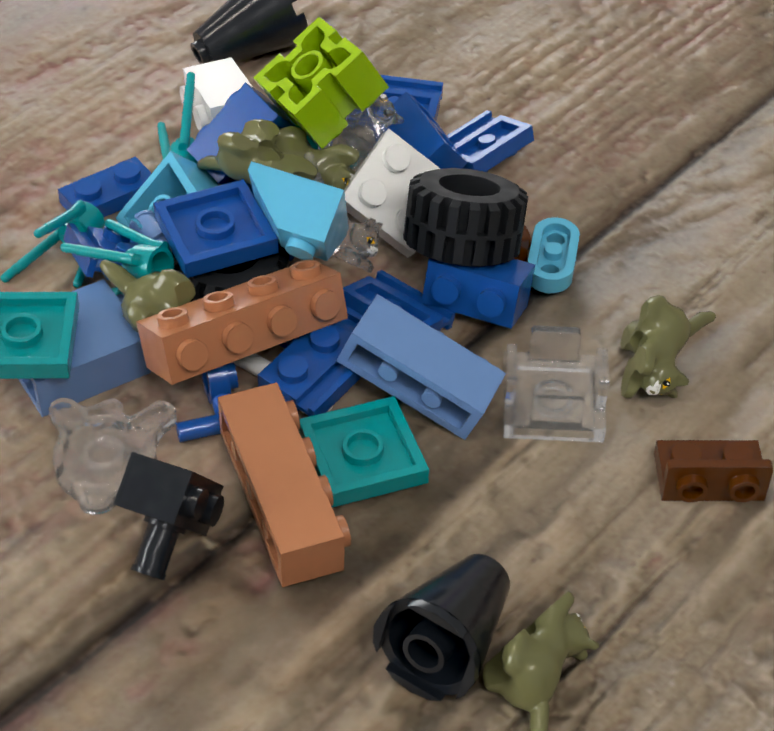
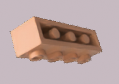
M312 259L299 261L276 272L254 277L248 282L223 291L212 292L203 298L184 305L162 310L156 315L136 321L146 368L171 385L345 320L348 318L341 273L321 264L318 260Z
M277 382L218 397L221 435L282 588L343 571L345 547L351 546L349 527L342 514L338 516L334 514L331 507L334 504L333 493L326 475H317L314 468L317 465L314 447L309 437L301 438L298 431L300 430V420L293 400L285 401Z

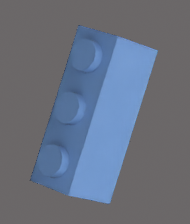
M378 294L351 333L336 360L466 440L485 413L506 375L504 371L492 365L486 359L474 354L448 338L444 333L435 330L404 311L400 306L391 303Z

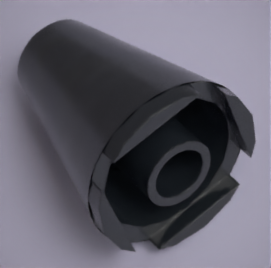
M227 0L193 32L194 42L190 44L191 50L200 64L230 57L236 63L295 45L293 40L308 27L304 12L298 16L296 15L292 3L297 0Z
M469 555L392 602L383 610L374 624L373 644L376 652L382 647L390 661L385 669L395 681L409 692L432 701H441L445 695L457 694L456 699L465 696L480 675L510 590V579L503 566L487 555Z

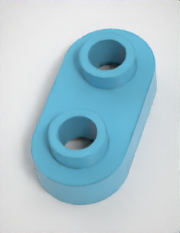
M556 217L547 218L538 222L534 228L528 263L536 264L531 286L540 292L548 294L559 293L566 290L572 283L580 233L577 226L571 221Z

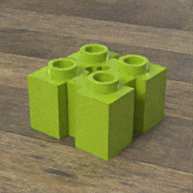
M318 17L293 40L297 47L285 58L279 53L253 78L278 109L296 126L304 130L306 135L323 149L349 125L345 118L355 108L363 112L389 86L362 50L344 37L342 39L332 26Z

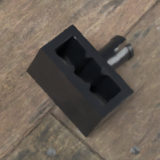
M132 452L113 504L144 515L143 521L148 522L131 570L165 580V573L179 533L185 535L186 530L207 536L209 527L217 524L224 507V497L221 495L224 486L193 471Z

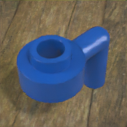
M234 362L201 374L209 403L212 404L215 414L177 422L176 431L180 443L221 434L218 397L231 394V389L238 388V377Z

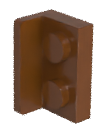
M758 440L656 441L654 457L662 501H765L773 474V466L771 460L762 459Z

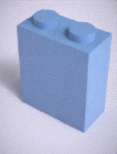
M105 279L71 291L78 293L79 313L70 378L18 379L42 417L151 373V370L146 368L139 333L123 317L121 304L124 296L122 294L115 295Z

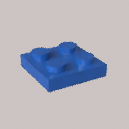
M244 179L153 203L155 219L187 278L279 253L278 237Z

